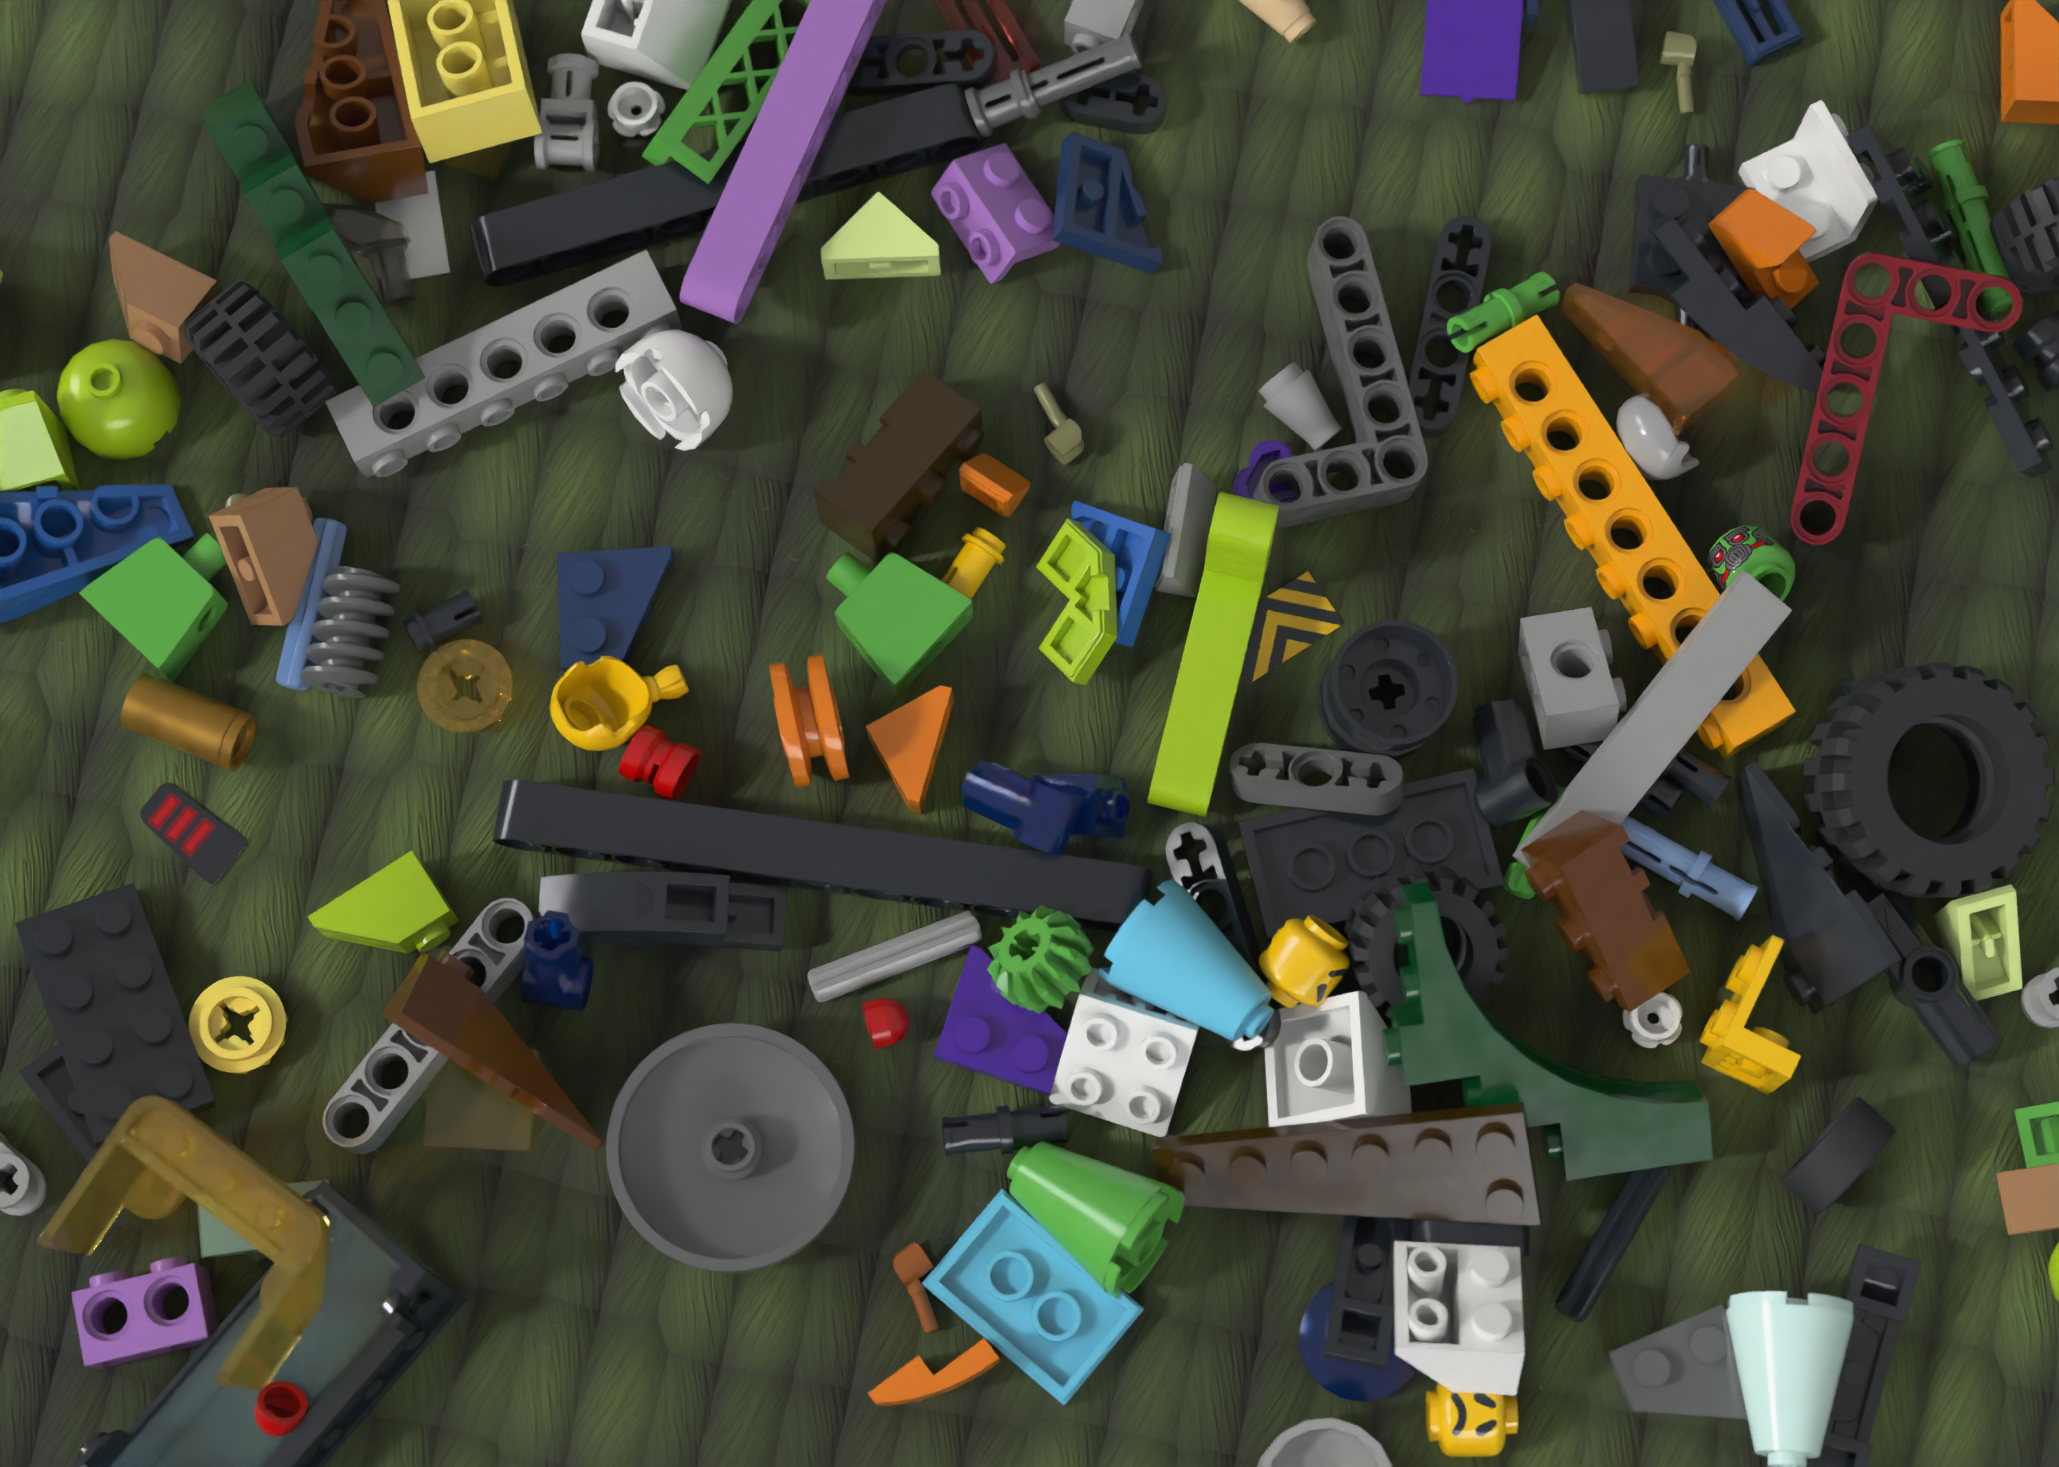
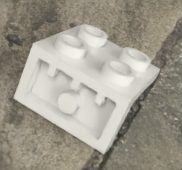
M1822 100L1809 106L1792 140L1742 163L1738 171L1746 187L1756 188V191L1810 223L1816 229V233L1799 248L1807 263L1855 241L1878 202V197L1871 185L1874 183V174L1866 164L1858 163L1849 147V141L1846 137L1849 134L1844 122L1837 114H1830Z
M1092 967L1093 972L1087 975L1081 993L1078 996L1049 1099L1056 1105L1064 1104L1066 1108L1151 1135L1164 1137L1168 1131L1200 1026L1109 985L1098 974L1099 969Z

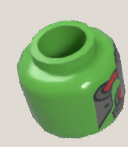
M1744 525L1729 530L1712 546L1705 563L1706 574L1720 596L1740 571L1748 572L1781 601L1788 595L1795 579V563L1789 552L1770 533L1758 526Z

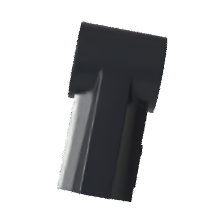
M1511 698L1503 701H1489L1476 708V716L1472 718L1485 775V777L1477 782L1476 798L1485 817L1496 827L1505 828L1552 805L1557 799V785L1549 767L1536 755L1525 703Z

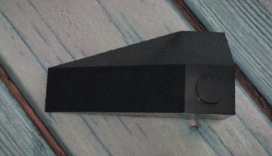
M1755 761L1741 771L1735 779L1774 935L1784 940L1779 951L1781 963L1788 972L1783 975L1784 983L1794 1000L1802 1007L1808 1004L1814 1015L1877 979L1902 958L1857 891L1853 890L1844 896L1837 887L1835 876L1831 869L1833 868V860L1822 846L1817 848L1811 843L1805 845L1798 835L1802 833V826L1797 814Z

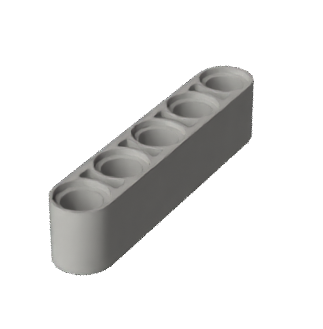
M502 898L493 901L481 912L449 952V954L468 966L473 964L485 966L487 971L486 980L480 988L493 1004H495L537 951L541 943V939H536L537 919L524 903L516 899ZM510 917L524 919L525 930L516 942L502 944L497 941L496 932L502 921ZM392 1023L328 1103L323 1112L322 1122L325 1134L332 1142L353 1154H366L375 1151L384 1143L450 1059ZM405 1060L409 1068L405 1083L392 1090L384 1089L381 1082L384 1068L390 1062ZM358 1108L366 1109L370 1117L367 1130L359 1137L353 1139L346 1138L342 1130L346 1115Z

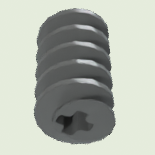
M335 566L332 569L336 574L327 576L323 582V589L332 597L319 600L317 607L318 613L327 620H320L314 623L312 627V635L322 643H314L308 646L306 657L317 666H308L302 669L301 680L307 686L330 694L356 699L365 698L366 695L358 691L359 685L377 684L379 676L365 669L364 664L371 661H383L384 658L383 652L369 645L370 639L388 638L390 633L388 629L377 624L375 618L376 616H391L395 612V608L380 600L381 594L399 593L400 585L389 578L369 570Z

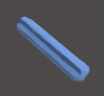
M316 518L312 522L318 539V545L293 621L288 624L276 674L277 683L292 690L301 691L310 688L301 680L302 669L308 666H316L306 657L308 646L314 643H321L312 635V627L314 623L320 620H327L318 613L317 607L319 600L332 597L323 589V582L327 576L336 574L332 568L340 565L347 535L346 525L329 518Z

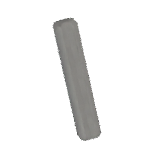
M967 910L811 969L808 972V981L818 1002H825L968 948L971 945H976L982 941V931L976 915L972 911Z

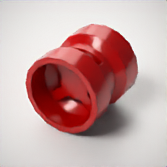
M647 722L639 728L628 745L618 773L635 784L644 781L654 787L655 793L659 797L668 801H676L690 782L700 760L701 751L686 742L675 744L666 739L662 729Z

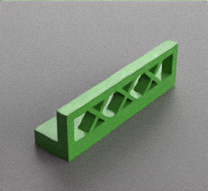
M753 0L654 136L642 157L653 165L658 166L665 164L671 156L707 184L710 183L759 114L788 51L786 40L793 39L798 27L783 28L779 4L782 0ZM811 0L796 1L807 8ZM770 18L772 29L761 30ZM775 41L779 60L778 67L776 69L753 71L748 50L750 44ZM739 61L741 72L730 73ZM767 81L758 93L756 82ZM744 83L749 105L748 109L745 112L722 114L717 92L719 87ZM708 104L711 115L699 116ZM736 124L727 137L725 125ZM714 128L718 151L710 162L681 142L689 129Z

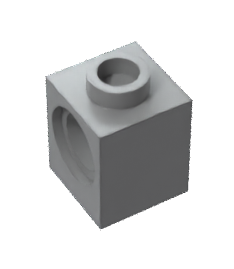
M1073 0L1064 20L1065 44L1071 46L1072 50L1078 54L1120 38L1128 32L1131 33L1143 6V0Z

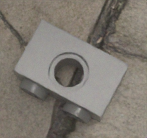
M1592 607L1520 618L1518 655L1544 750L1604 741L1616 727L1618 714L1626 713L1627 703L1622 679L1620 677L1612 678L1608 667L1613 662L1609 633L1607 629L1598 630Z

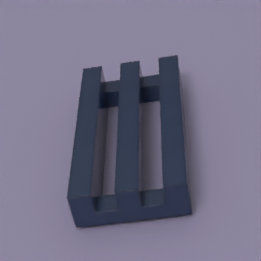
M1712 0L1750 68L1761 63L1764 57L1770 56L1772 58L1781 54L1782 50L1788 46L1792 49L1800 45L1805 37L1785 0H1763L1782 32L1778 36H1775L1759 8L1757 0H1738L1762 43L1760 44L1734 0Z

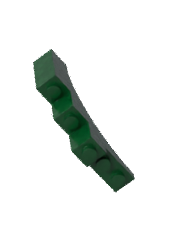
M252 79L201 107L210 135L240 181L244 196L276 245L280 260L311 310L315 312L372 406L376 407L424 379V373L333 223L295 156L282 128Z
M1427 883L1401 885L1404 906L1394 908L1393 914L1399 945L1408 944L1410 966L1400 967L1401 986L1406 1004L1390 1006L1392 1028L1382 1029V1042L1387 1066L1397 1065L1405 1086L1462 1078L1465 1107L1524 1102L1528 1127L1541 1126L1546 1159L1548 1161L1556 1160L1566 1181L1713 1159L1709 1102L1695 1080L1643 1082L1600 1076L1556 1061L1516 1038L1479 1004L1458 975L1445 945L1436 900Z

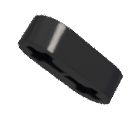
M1126 72L1093 85L1092 92L1094 96L1089 98L1087 105L1078 104L1075 93L1059 99L1062 113L1073 122L1130 134L1146 135L1154 132L1163 124L1166 117L1167 94L1163 86L1154 78ZM1138 95L1149 97V106L1151 107L1146 108L1144 116L1133 114V105L1130 104L1137 101Z
M1412 1219V1242L1520 1247V1258L1529 1257L1530 1225Z

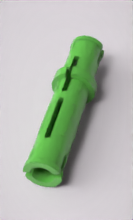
M1956 139L1934 147L1928 152V157L1932 161L1944 195L1941 207L1947 215H1951L1966 260L1974 271L1999 275L2009 279L1990 231L1989 224L1991 218L1985 204L1989 200L1986 186L1978 184L1965 148V141L1963 139ZM1989 287L1979 294L1984 307V314L1991 312L1995 315L2010 310L2012 307V298L2003 288Z

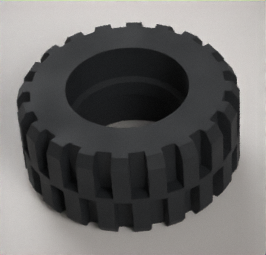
M1948 662L1927 663L1883 671L1882 675L1866 677L1852 685L1851 695L1839 696L1829 706L1827 713L1832 718V721L1830 723L1817 724L1810 739V742L1818 746L1819 749L1816 757L1805 758L1803 776L1813 777L1814 793L1804 794L1807 812L1818 811L1822 824L1813 829L1821 845H1835L1838 848L1832 860L1844 872H1860L1859 882L1873 890H1891L1896 892L1899 897L1929 898L1958 897L1959 894L1977 893L1991 888L1993 879L2008 878L2020 868V860L2016 855L2032 854L2042 839L2041 834L2034 830L2037 823L2049 822L2054 804L2044 801L2046 787L2056 785L2055 768L2045 769L2043 753L2051 750L2046 733H2034L2030 723L2035 721L2037 716L2027 702L2012 703L2010 701L2014 694L2013 688L1999 678L1984 681L1985 675L1983 670L1968 665L1951 667ZM1917 724H1930L1944 732L1958 747L1968 772L1969 789L1964 810L1956 824L1945 835L1936 839H1925L1904 824L1892 805L1887 786V771L1893 749L1902 735L1909 728Z

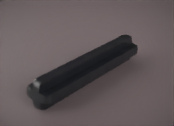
M1669 1166L1631 1171L1557 1297L1554 1307L1559 1313L1578 1323L1587 1318L1670 1176L1671 1168Z

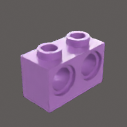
M187 1256L172 1257L151 1263L150 1274L128 1279L126 1271L104 1273L89 1278L90 1288L71 1292L84 1366L102 1370L202 1346L219 1327L208 1268L195 1263L188 1264ZM177 1287H184L189 1296L188 1308L181 1317L170 1320L164 1312V1300L171 1290ZM122 1301L128 1312L127 1322L119 1332L109 1335L103 1325L104 1313L110 1305Z

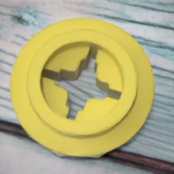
M234 976L213 983L198 997L190 1013L189 1033L198 1056L205 1063L221 1072L247 1074L253 1069L268 1065L279 1047L285 1044L284 1035L288 1017L280 996L268 985L251 977ZM227 1006L230 1010L237 1012L243 1017L250 1013L255 1014L253 1015L254 1019L248 1025L252 1033L250 1037L254 1041L252 1044L236 1035L231 1036L229 1039L224 1038L231 1024L227 1019L229 1015L223 1008Z

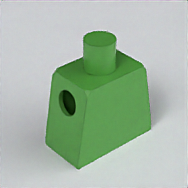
M208 533L182 557L162 538L157 537L91 582L79 594L173 682L186 667L227 609L228 603L208 583L227 562L220 544Z
M847 552L837 560L826 576V579L847 597L835 611L838 626L890 692L897 698L904 693L974 617L973 604L969 598L892 552L873 571L867 568L853 554Z

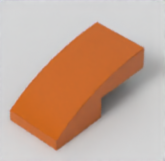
M985 1338L934 1376L918 1355L868 1394L878 1407L902 1405L925 1400L946 1393L977 1378L1000 1363V1359Z

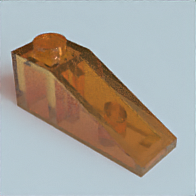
M1575 282L1566 291L1560 310L1639 395L1648 393L1651 396L1648 400L1660 407L1677 436L1731 392L1740 374L1735 369L1736 363L1732 355L1719 342L1712 341L1710 343L1696 329Z

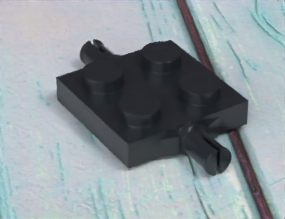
M1696 143L1684 147V176L1668 178L1641 174L1636 181L1629 292L1657 295L1671 303H1675L1676 321L1674 336L1682 338L1686 333L1685 339L1697 338L1699 336V325L1665 291V288L1680 277L1682 272L1647 229L1665 213L1673 217L1677 223L1687 217L1708 243V246L1701 250L1700 253L1713 269L1724 264L1743 288L1744 292L1736 297L1739 303L1750 296V290L1708 224L1745 190H1755L1756 188L1719 184L1712 179H1708L1709 147L1702 144L1698 149V144Z

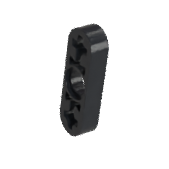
M976 30L870 36L862 57L869 65L884 64L881 54L886 52L885 64L889 78H884V74L879 67H865L860 71V78H851L845 92L853 96L916 93L946 84H960L965 89L971 87L979 88L989 83L995 76L998 69V56L989 39L983 33ZM975 47L979 56L984 57V59L975 61L973 70L968 72L964 69L961 62H943L946 73L941 74L942 62L937 50L943 48L948 60L965 58L967 48ZM912 49L925 51L928 54L929 62L922 74L916 77H906L899 73L898 65L903 54Z

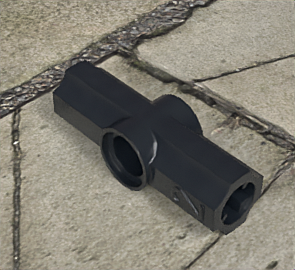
M1886 890L1867 903L1869 909L1902 958L1885 972L1890 979V988L1894 997L1902 1005L1914 1011L1955 1069L1962 1067L2003 1038L1960 980L1958 966L1954 958L1947 951L1935 946L1898 894L1894 891ZM1914 964H1923L1933 971L1936 977L1934 992H1925L1914 984L1911 972Z

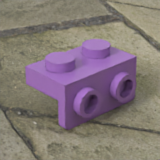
M1006 143L954 159L931 192L941 213L947 218L969 251L971 258L979 266L990 283L1002 280L1014 263L1056 249L1061 244L1052 241L1055 216Z

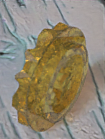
M470 639L452 641L439 647L424 662L417 681L418 699L426 715L438 726L453 734L458 732L480 733L483 728L493 722L501 721L503 712L509 702L513 700V674L504 657L492 646ZM451 671L458 677L461 675L466 680L472 679L475 675L481 677L475 685L480 693L479 696L483 700L480 704L466 696L458 701L452 699L456 695L457 689L449 675Z

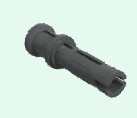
M1128 32L1120 38L1075 54L1032 73H1029L1027 69H1016L1010 72L1009 79L982 90L971 87L965 90V95L973 120L981 136L986 138L993 135V128L1023 116L1029 120L1038 117V113L1043 112V105L1088 89L1093 85L1133 69H1140L1143 67V63L1131 33Z

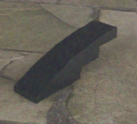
M1564 0L1568 37L1572 36L1578 94L1640 86L1629 0Z

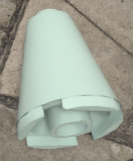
M1785 1291L1734 1294L1730 1296V1300H1727L1726 1316L1754 1451L1758 1455L1768 1457V1467H1807V1459L1820 1457L1854 1320L1853 1303L1842 1298L1808 1293V1300L1787 1298V1292Z

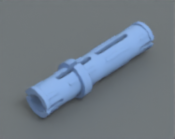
M1630 816L1624 819L1620 825L1624 826L1630 841L1620 847L1623 855L1680 886L1678 893L1689 898L1692 893L1730 914L1735 920L1740 921L1758 889L1756 885H1751L1710 862L1712 855L1703 850L1697 855Z

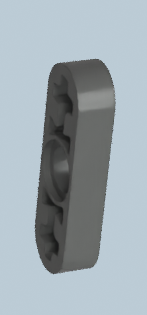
M1251 743L1237 749L1229 762L1234 793L1240 799L1251 803L1377 816L1396 810L1402 804L1405 796L1402 767L1396 760L1385 755L1268 743ZM1256 770H1261L1259 776H1254ZM1285 772H1289V780H1285ZM1312 772H1325L1333 777L1328 783L1321 786H1309L1301 781L1305 775ZM1344 778H1348L1349 786H1345ZM1374 782H1380L1378 788H1372Z

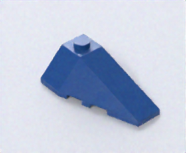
M171 484L100 485L96 490H58L57 486H37L36 491H0V624L22 617L84 589L91 582L154 538H162L172 549L193 541V532Z

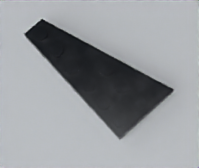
M1869 125L1846 136L1856 155L1861 154L1875 164L1880 175L1874 178V183L1871 185L1881 204H1884L1890 216L1894 220L1900 218L1905 228L1899 230L1898 235L1908 257L1973 270L1966 259L1960 261L1957 254L1952 250L1950 242L1957 239V234L1944 209L1940 208L1937 210L1927 196L1926 191L1934 186L1922 160L1918 156L1913 158L1906 146L1897 148ZM1928 275L1921 279L1935 309L1943 306L1949 300L1951 287L1944 277ZM1976 301L1977 313L1982 318L1996 320L1991 312L1983 315ZM1950 325L1955 334L1962 332L1966 340L1965 343L1960 345L1961 351L1958 353L1968 373L1971 372L1980 387L1987 384L1991 395L1984 398L1987 410L2019 472L2033 478L2052 469L2053 465L2047 452L2055 449L2053 440L2042 419L2037 417L2031 420L2022 401V399L2030 396L2028 386L2015 364L2009 367L2006 366L1998 349L1999 346L2006 343L2003 332H1984Z

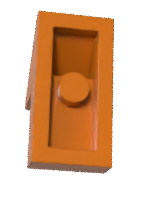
M1754 189L1745 190L1708 224L1751 293L1757 290L1765 295L1769 301L1776 295H1779L1791 310L1820 283L1799 250L1816 233V229L1810 223Z

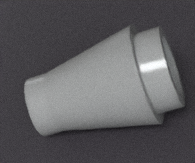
M1295 361L1280 371L1258 391L1267 401L1263 407L1307 441L1314 451L1318 450L1342 430L1341 426L1334 419L1310 370L1307 369L1303 372Z

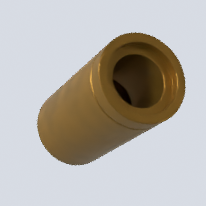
M147 672L142 673L131 686L121 712V725L123 728L230 771H236L247 758L255 740L258 727V719L255 715Z

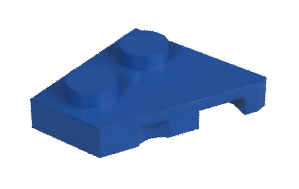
M1074 500L1071 508L1072 520L1081 522L1115 555L1118 633L1115 642L1133 647L1171 533Z

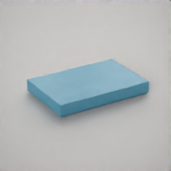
M1003 1189L998 1192L922 1283L927 1290L1064 1406L1144 1311V1308L1123 1290H1121L1120 1299H1116L1106 1293L1034 1217Z

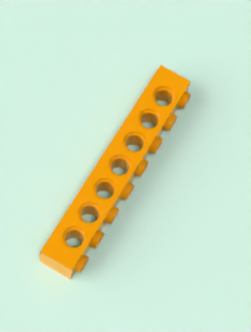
M1536 314L1477 348L1471 365L1473 372L1470 373V380L1479 397L1487 404L1492 401L1504 420L1501 421V427L1513 449L1517 452L1524 450L1536 468L1532 471L1533 478L1543 496L1549 501L1556 499L1567 516L1564 520V525L1571 540L1580 550L1587 548L1599 566L1596 569V575L1604 591L1613 600L1620 598L1631 615L1628 619V624L1637 642L1646 650L1652 648L1664 666L1681 645L1676 638L1675 630L1681 627L1694 629L1720 597V594ZM1522 383L1535 384L1542 390L1545 398L1536 402L1526 401L1518 395L1515 387ZM1554 431L1565 432L1574 439L1576 447L1568 451L1558 450L1549 443L1547 434ZM1584 480L1598 481L1605 487L1608 497L1602 500L1589 499L1580 491L1578 483ZM1619 528L1632 531L1639 540V547L1632 550L1620 548L1613 542L1610 532ZM1659 578L1665 581L1670 587L1671 597L1663 600L1651 597L1643 587V580ZM1758 653L1733 683L1736 698L1720 700L1696 729V733L1703 744L1709 750L1717 748L1724 760L1784 726L1796 712Z

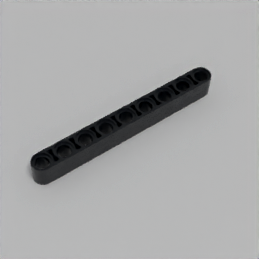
M960 84L941 85L835 115L795 204L958 158L974 151L980 146L982 140L967 103L965 87ZM746 141L737 143L709 184L679 162L673 161L481 216L471 223L469 231L484 283L494 287L507 286L705 230L706 218L713 215ZM718 149L698 155L710 162Z

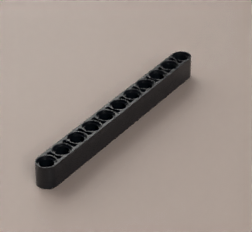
M522 780L503 781L492 842L498 845L524 851L683 873L730 875V879L957 911L968 910L973 913L1017 919L1020 910L1033 914L1042 904L1049 909L1060 910L1064 914H1069L1081 925V928L1116 933L1144 899L1149 902L1153 872L1147 868L1126 863Z

